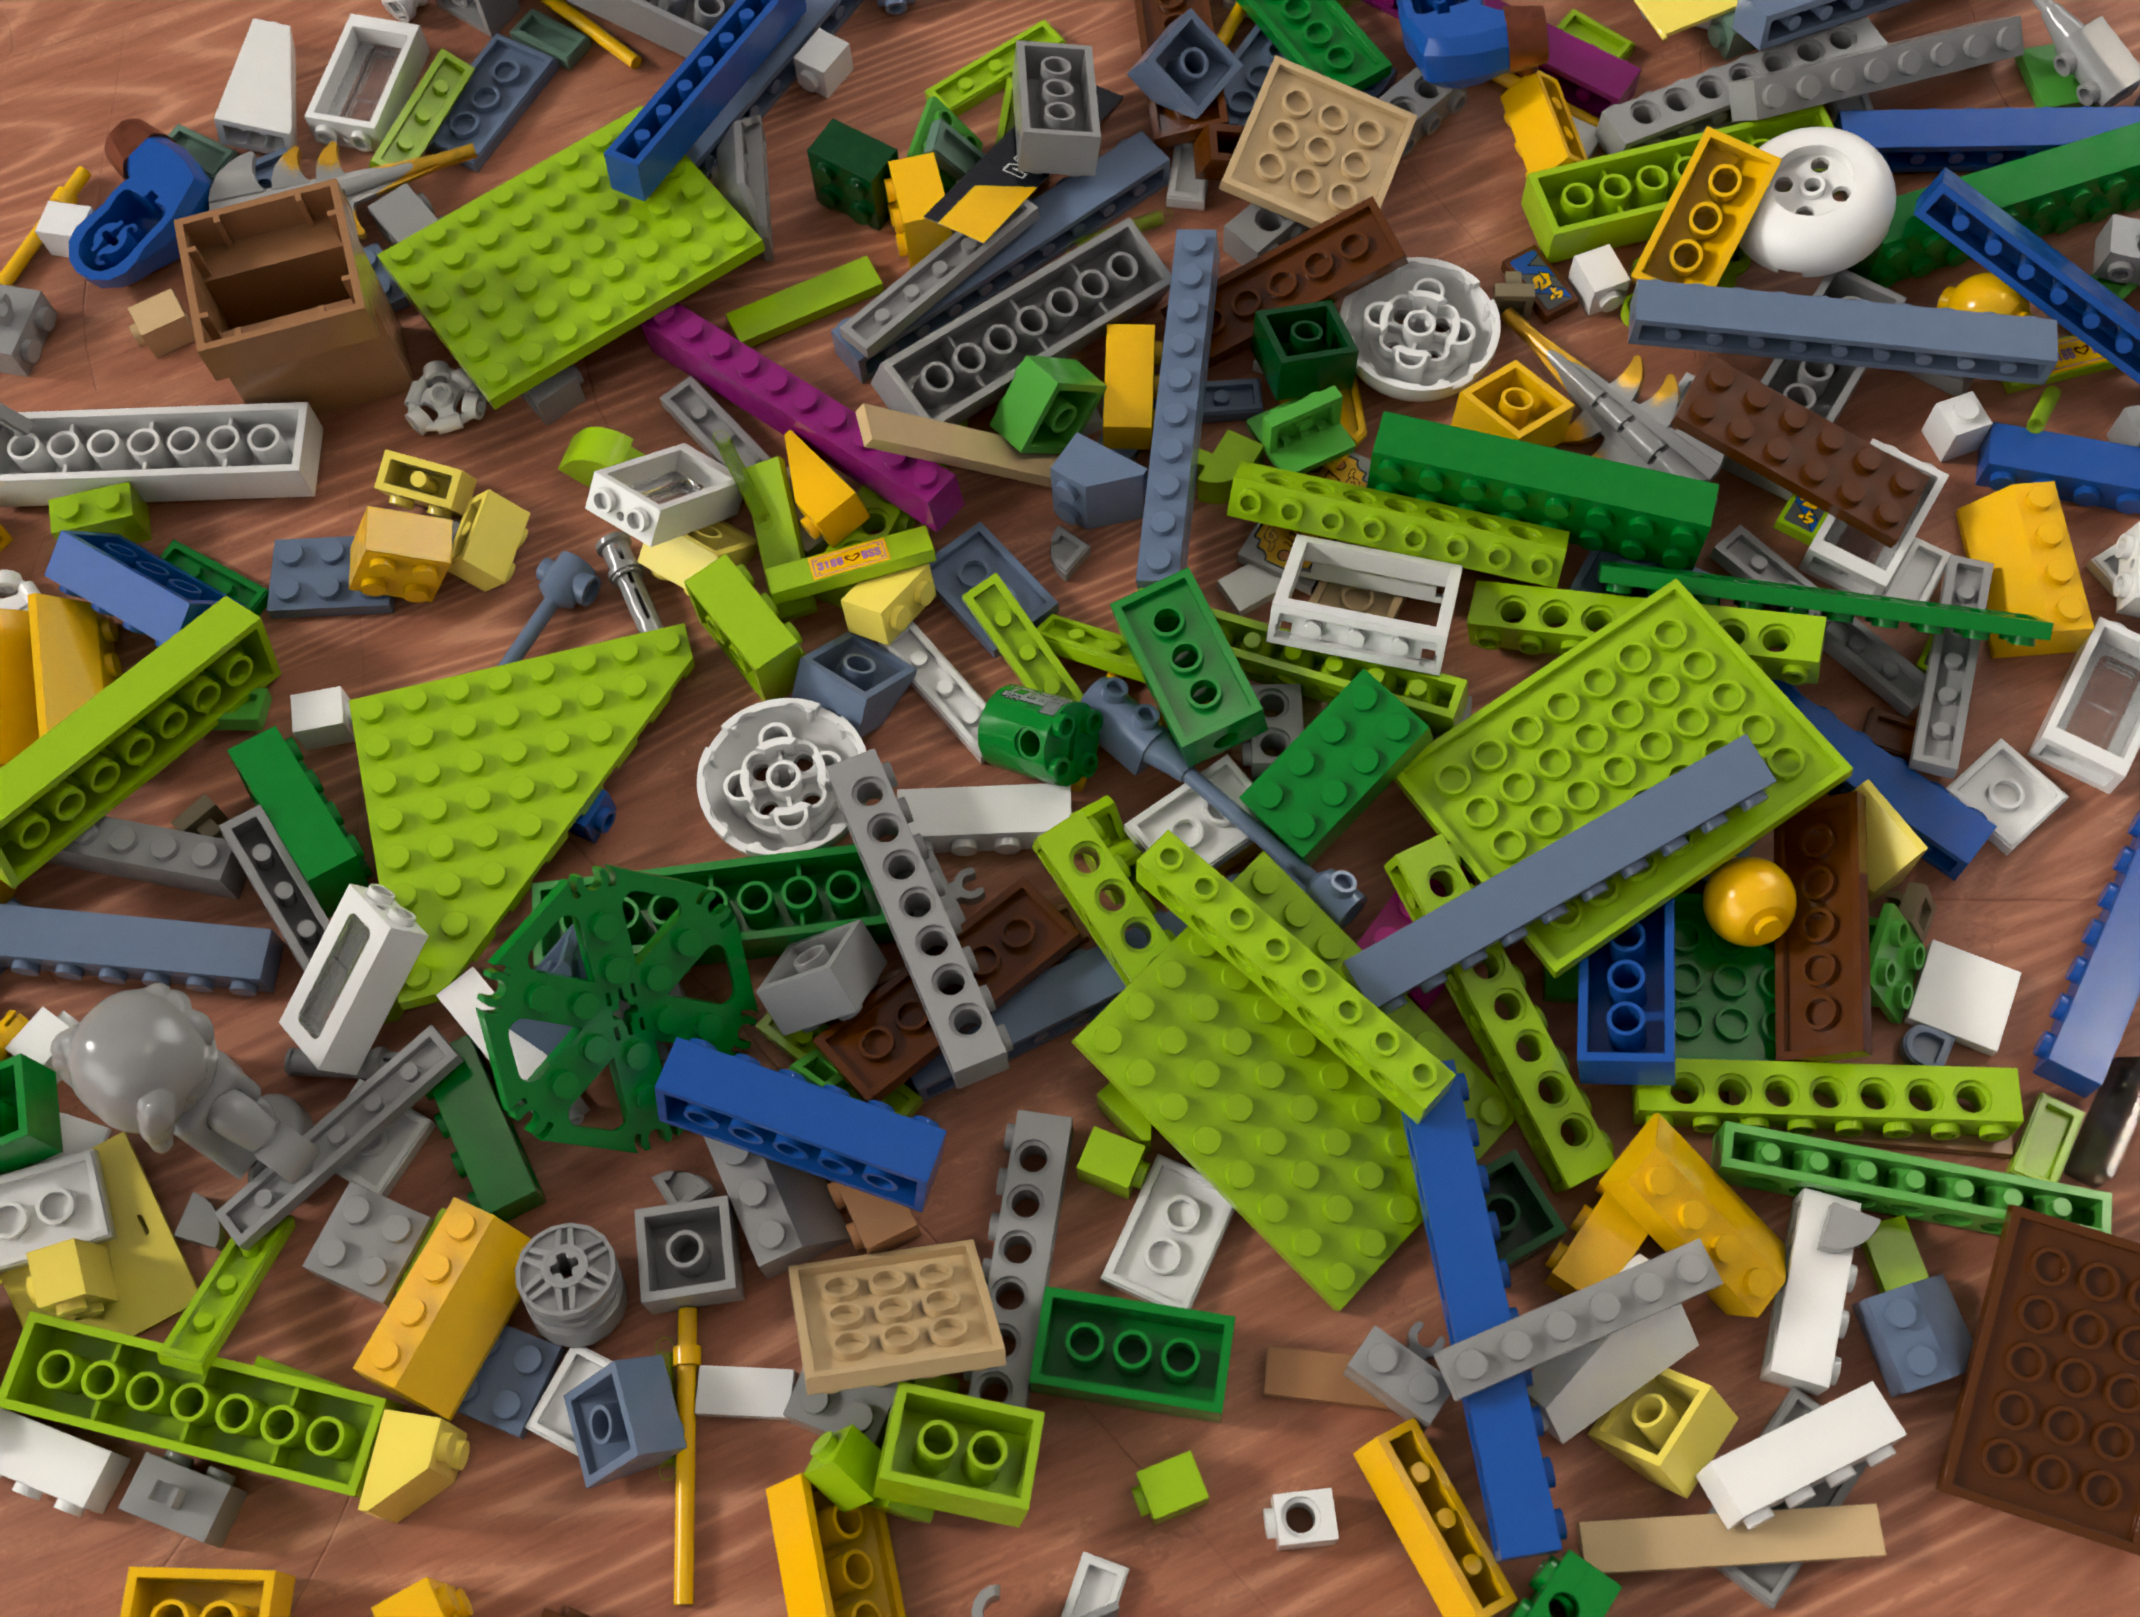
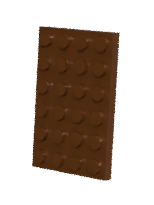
M2008 1205L1935 1489L2140 1556V1243L2017 1205Z

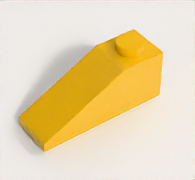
M790 429L784 436L795 503L804 515L800 523L814 540L821 536L834 548L867 521L870 515L856 492Z

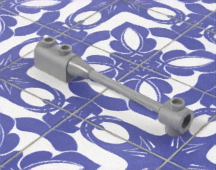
M2032 0L2042 13L2041 18L2056 47L2055 53L2057 56H2055L2053 61L2055 70L2063 77L2072 74L2080 84L2077 87L2076 94L2084 106H2091L2095 103L2097 107H2112L2134 93L2140 85V64L2102 16L2085 25L2058 2L2055 3L2053 0Z

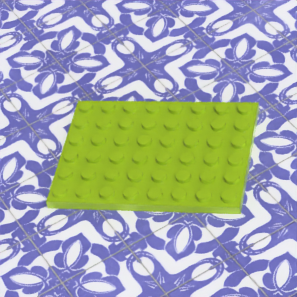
M642 105L377 254L388 274L495 410L765 251L762 238L686 154L645 202L612 189L604 152L643 109Z
M1676 578L1429 743L1395 778L1394 782L1437 835L1442 833L1447 843H1451L1457 849L1461 858V864L1479 885L1747 734L1777 780L1765 791L1769 798L1746 812H1743L1740 806L1725 814L1729 821L1706 835L1699 828L1685 836L1689 844L1667 857H1664L1661 851L1648 857L1645 860L1649 867L1631 878L1624 880L1621 873L1606 881L1609 889L1594 899L1585 903L1580 896L1567 903L1566 907L1569 912L1550 924L1544 925L1542 920L1539 919L1525 927L1529 935L1524 937L1523 940L1556 979L1851 777L1854 768Z
M1263 851L1231 883L1348 982L1341 970V966L1345 960L1363 950ZM1189 926L1071 1041L1334 1311H1340L1424 1220L1401 1110ZM1405 995L1404 997L1408 1003L1387 1016L1439 1061L1454 1059L1457 1073L1465 1074L1469 1090V1101H1463L1467 1119L1474 1118L1477 1125L1479 1146L1473 1148L1476 1161H1478L1516 1119L1501 1090Z

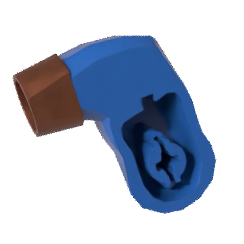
M1396 0L1404 47L1415 61L1424 80L1436 86L1463 89L1482 84L1508 72L1509 74L1516 72L1519 75L1528 76L1536 73L1539 65L1549 62L1548 30L1543 5L1502 6V10H1497L1485 6L1483 0Z
M134 118L121 121L108 134L104 145L108 161L125 181L110 194L98 209L76 226L68 241L69 261L76 272L91 284L100 288L125 287L179 259L180 254L173 220L210 211L208 200L213 181L185 148L176 144L174 139L142 119Z

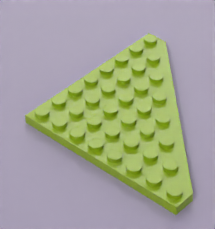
M685 623L348 700L379 885L391 890L395 894L394 900L402 908L412 912L416 916L415 922L429 935L398 994V1002L402 1010L439 1002L440 1000L436 995L459 978L472 961L476 962L495 937V929L509 911L513 913L532 887V879L545 862L550 863L569 837L567 832L580 815L584 816L602 789L604 790V782L615 768L619 769L636 747L638 744L637 738L649 722L653 724L672 698L671 692L682 677L686 679L693 670L695 663Z

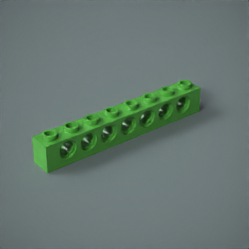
M1725 1121L1713 1136L1710 1167L1730 1185L1796 1197L1804 1188L1862 1203V1210L1894 1216L1905 1215V1218L1999 1236L2001 1235L2008 1205H2017L2111 1234L2112 1193L1730 1121Z

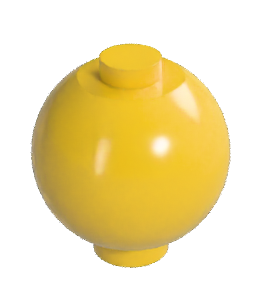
M1991 272L1973 275L1962 281L1957 287H1947L1940 295L1937 303V308H1953L1955 310L1972 312H1994L2023 317L2032 316L2030 302Z
M1732 857L1710 872V878L1703 892V910L1710 927L1724 940L1743 947H1758L1778 939L1791 925L1797 907L1796 892L1788 875L1776 864L1759 857Z

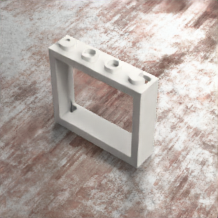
M1297 534L1272 602L1266 642L1440 676L1463 566ZM1303 562H1313L1312 569L1303 568ZM1298 577H1304L1439 603L1441 608L1435 627L1291 599ZM1437 586L1445 587L1444 595L1436 593ZM1282 621L1292 623L1291 632L1279 630ZM1422 649L1435 651L1434 660L1421 658Z

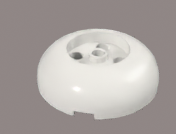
M1806 127L1783 133L1759 147V149L1781 158L1782 161L1738 244L1753 261L1777 273L1780 269L1802 273V277L1825 276L1843 271L1859 263L1869 256L1884 240L1889 231L1896 208V187L1889 165L1879 151L1869 142L1842 129ZM1817 168L1826 169V171L1822 173H1817L1813 170ZM1840 191L1844 201L1838 202L1834 200L1833 194Z
M1409 257L1407 258L1408 264L1346 296L1341 306L1340 316L1359 350L1355 373L1367 385L1384 395L1410 402L1441 400L1468 388L1488 368L1499 342L1501 332L1500 315L1494 299H1489L1479 286L1480 281L1468 271L1438 259ZM1404 319L1403 324L1397 323V321ZM1436 324L1446 332L1439 333L1435 331Z
M778 698L766 700L751 705L730 717L721 725L722 730L714 738L709 748L705 747L697 771L699 802L712 829L735 850L753 857L835 846L849 834V830L830 788L825 767L866 752V748L856 729L842 715L839 717L833 712L822 708L820 703L805 699ZM803 759L812 762L813 766L807 771H800L796 763ZM765 767L768 768L766 780L758 781L755 779L759 772ZM813 795L821 798L814 805L804 802L807 797ZM766 806H777L769 815L761 814Z

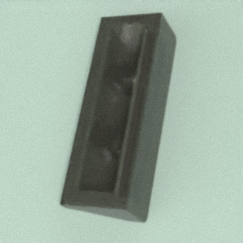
M2140 1056L2117 1057L2112 1060L2104 1082L2096 1093L2063 1172L2067 1176L2093 1189L2099 1188L2115 1176L2140 1118Z

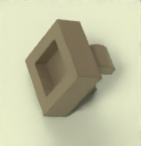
M1505 271V283L1494 284L1491 300L1494 299L1497 305L1500 320L1502 313L1510 307L1525 320H1530L1535 300V284L1522 283L1520 271Z
M203 794L171 823L180 831L225 839L219 825L227 822L229 819L206 794Z
M1908 882L1904 893L1889 891L1886 898L1889 903H1894L1899 907L1898 909L1921 943L1924 944L1937 906L1926 884Z

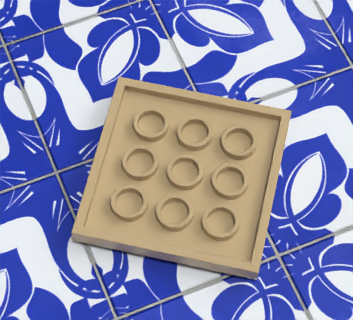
M1275 55L1219 189L1309 228L1316 227L1372 196L1379 208H1381L1418 115Z
M974 1239L788 1265L807 1395L833 1394L846 1389L885 1386L892 1382L919 1378L932 1379L945 1374L984 1371L991 1367L1006 1365L1004 1342Z

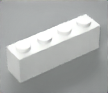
M1045 783L897 789V799L905 797L913 817V822L908 823L912 835L920 833L927 850L932 849L933 853L952 852V854L957 856H971L976 854L977 851L995 850L999 854L1009 855L1018 853L1021 849H1033L1032 845L1037 837L1072 814L1071 785L1065 787Z
M1804 1188L1792 1202L1785 1239L1786 1282L1774 1298L1759 1380L1789 1389L1795 1386L1803 1393L1818 1396L1829 1389L1830 1385L1835 1386L1840 1375L1841 1358L1835 1356L1838 1338L1843 1339L1847 1332L1850 1314L1849 1311L1843 1310L1846 1292L1851 1293L1855 1286L1858 1268L1857 1265L1851 1264L1854 1248L1839 1253H1827L1817 1250L1828 1208L1833 1202L1859 1212L1861 1211L1862 1203Z
M1872 1381L1709 1462L1695 1476L1727 1530L1743 1522L1747 1529L1751 1530L1775 1516L1771 1508L1786 1502L1789 1509H1792L1816 1495L1812 1487L1826 1481L1829 1487L1833 1488L1854 1477L1857 1473L1853 1466L1866 1460L1869 1466L1873 1468L1897 1454L1893 1445L1905 1437L1907 1433Z
M0 1408V1479L2 1476L16 1481L12 1491L40 1501L43 1493L57 1497L54 1508L77 1517H82L86 1509L104 1514L131 1459L10 1410Z

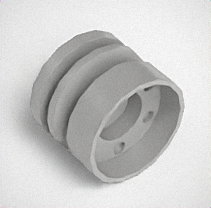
M565 1223L551 1226L535 1235L521 1251L515 1268L516 1288L526 1305L532 1322L541 1336L558 1346L578 1348L593 1345L610 1335L623 1319L628 1303L626 1282L619 1268L615 1252L605 1235L588 1225ZM572 1273L573 1276L565 1279L564 1276L566 1274Z

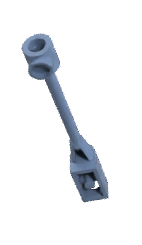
M562 551L556 560L546 557L540 562L536 571V578L540 580L538 587L544 599L497 666L521 661L558 608L573 609L577 603L584 607L593 603L599 593L601 580L596 576L595 570L585 560L573 553Z
M1102 677L1090 686L1080 702L1087 703L1092 709L1099 710L1102 713L1103 724L1099 731L1098 744L1135 776L1149 766H1152L1180 782H1185L1306 886L1305 893L1342 930L1356 918L1365 906L1367 897L1356 888L1357 880L1351 873L1343 870L1336 871L1333 868L1317 873L1196 770L1195 765L1188 768L1170 730L1159 721V711L1152 705L1139 704L1128 695V685L1125 681L1116 677Z

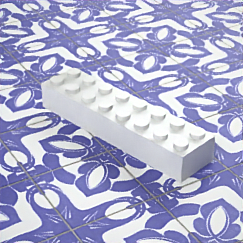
M308 402L18 412L35 422L29 434L18 437L15 436L13 430L2 427L0 431V507L49 506V499L130 481L145 502L315 496L324 428Z

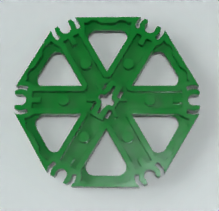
M605 864L606 871L604 868L596 865L592 867L594 881L587 888L581 875L576 873L570 874L569 881L562 878L487 961L493 965H504L506 968L503 972L494 968L484 969V976L498 981V989L491 995L478 993L477 999L489 1007H495V1009L482 1010L477 1007L475 1008L503 1109L508 1111V1115L519 1122L527 1112L532 1111L533 1117L524 1129L541 1141L638 1153L635 1143L645 1151L651 1149L649 1135L654 1129H657L659 1138L666 1142L672 1140L673 1134L679 1136L684 1131L682 1128L673 1125L669 1126V1124L659 1121L655 1085L661 1074L662 1065L655 1040L674 1043L676 1037L688 1041L692 1038H698L711 1043L719 1052L731 1056L738 1053L744 1054L740 1051H731L733 1046L740 1049L750 1048L751 1042L739 1038L738 1030L744 1024L756 1025L757 1020L750 1015L741 1013V1011L753 1010L758 1012L736 915L730 913L731 909L728 906L720 903L709 913V903L716 896L713 891L706 889L707 886L609 864ZM633 891H640L673 898L677 902L678 908L640 952L634 956L623 912L625 897ZM564 916H572L587 979L534 970L528 964V956L531 950L556 922ZM720 945L723 948L732 984V994L726 1002L718 1003L669 994L710 946ZM620 999L630 1004V1008L624 1011L625 1018L623 1021L613 1015V1012L619 1009L618 1001ZM519 1019H530L572 1026L573 1028L533 1074L527 1080L522 1079L517 1069L509 1039V1030L512 1024ZM609 1063L623 1117L622 1125L616 1129L609 1130L572 1124L569 1120L571 1106Z

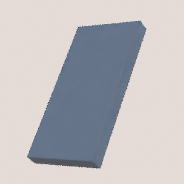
M498 33L493 36L471 64L475 68L471 80L427 149L438 154L473 143L478 158L459 164L477 173L560 68L557 58Z

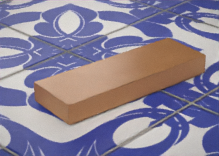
M1277 1346L1267 1347L1264 1397L1393 1411L1343 1375L1354 1355Z

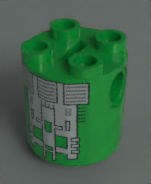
M1009 684L999 688L989 698L982 711L978 726V746L983 759L991 766L1053 785L1068 787L1078 782L1082 777H1092L1097 770L1098 756L1096 752L1099 743V731L1103 724V716L1099 710L1092 709L1087 703L1020 685Z

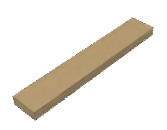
M865 403L855 412L863 444L866 448L1052 488L1050 468L1060 454L1020 453L999 434Z
M1877 1504L1772 1510L1775 1515L1773 1518L1751 1530L1747 1529L1744 1522L1727 1530L1718 1513L1587 1521L1576 1524L1581 1558L1604 1574L1880 1558L1886 1556Z

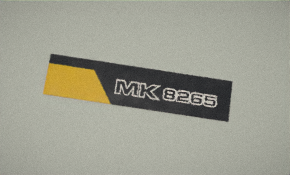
M1096 85L1099 121L1101 122L1124 96ZM1014 126L923 217L985 243L1050 174H1033L1018 171Z

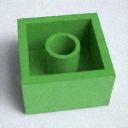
M1026 355L1016 368L1015 377L1005 396L997 404L996 413L989 425L1020 453L1061 454L1076 432L1082 434L1108 386L1076 359Z

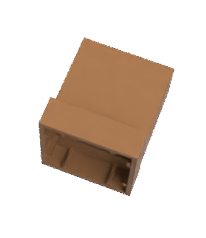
M337 178L173 220L197 352L216 381L227 378L231 380L245 404L308 402L317 416L409 391L414 378L402 326L359 241L352 208Z

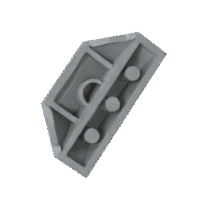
M752 115L733 121L717 148L718 165L711 166L713 185L716 189H719V192L762 238L765 251L757 256L769 262L774 261L767 143L761 115Z

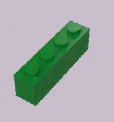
M467 1034L450 1043L464 1061L426 1094V1097L429 1101L435 1098L440 1110L439 1113L434 1115L437 1126L445 1139L452 1138L457 1150L451 1154L453 1164L460 1177L463 1179L468 1176L474 1191L467 1194L470 1204L495 1215L504 1222H508L546 1203L547 1200L513 1122L508 1115V1111L502 1107L496 1083L482 1051Z

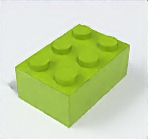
M724 554L686 579L684 583L698 621L760 699L766 701L784 698L792 693L800 658L806 655L799 646L803 643V640L791 622L788 621L783 624L776 616L779 614V611L766 592L759 595L754 589L755 581L747 568L742 563L736 566L727 554Z
M899 1381L891 1404L872 1497L1019 1528L1029 1511L1045 1412Z

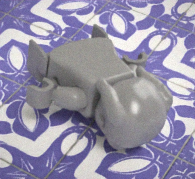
M154 983L143 989L121 991L107 997L97 1004L79 1024L60 1032L52 1041L50 1049L53 1056L52 1065L59 1071L61 1079L73 1089L80 1101L108 1126L127 1133H140L155 1152H168L173 1146L174 1134L239 1180L248 1171L249 1183L266 1167H269L292 1184H295L304 1175L320 1153V1149L303 1137L304 1134L314 1127L310 1114L293 1098L283 1094H266L261 1096L260 1086L248 1077L225 1052L217 1050L214 1027L209 1017L200 1011L192 1009L188 995L179 990H170L169 986L165 984Z

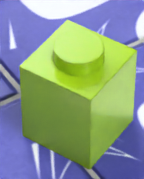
M1094 1126L1076 1167L1077 1178L1082 1182L1129 1200L1134 1187L1142 1189L1150 1170L1151 1163L1145 1161L1146 1146Z
M851 1424L834 1433L828 1431L819 1437L811 1448L810 1454L813 1457L803 1475L845 1513L875 1499L872 1496L882 1451L854 1424Z
M1191 1450L1136 1472L1138 1486L1131 1488L1141 1517L1150 1514L1154 1526L1207 1505L1209 1502V1495Z

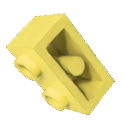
M385 449L374 488L390 497L389 504L408 510H413L414 504L428 507L427 514L451 520L452 514L463 517L468 501L473 496L477 479L457 468Z
M490 489L469 499L452 544L451 565L448 572L484 592L506 584L515 571L516 565L513 563L517 549L523 545L527 538L528 529L525 527L531 513Z
M924 564L857 583L841 599L848 631L890 645L937 596L930 564Z
M72 1238L26 1253L31 1275L26 1279V1288L30 1300L37 1304V1309L56 1312L57 1317L74 1315L75 1320H83L103 1314L105 1312V1305L119 1301L108 1247Z

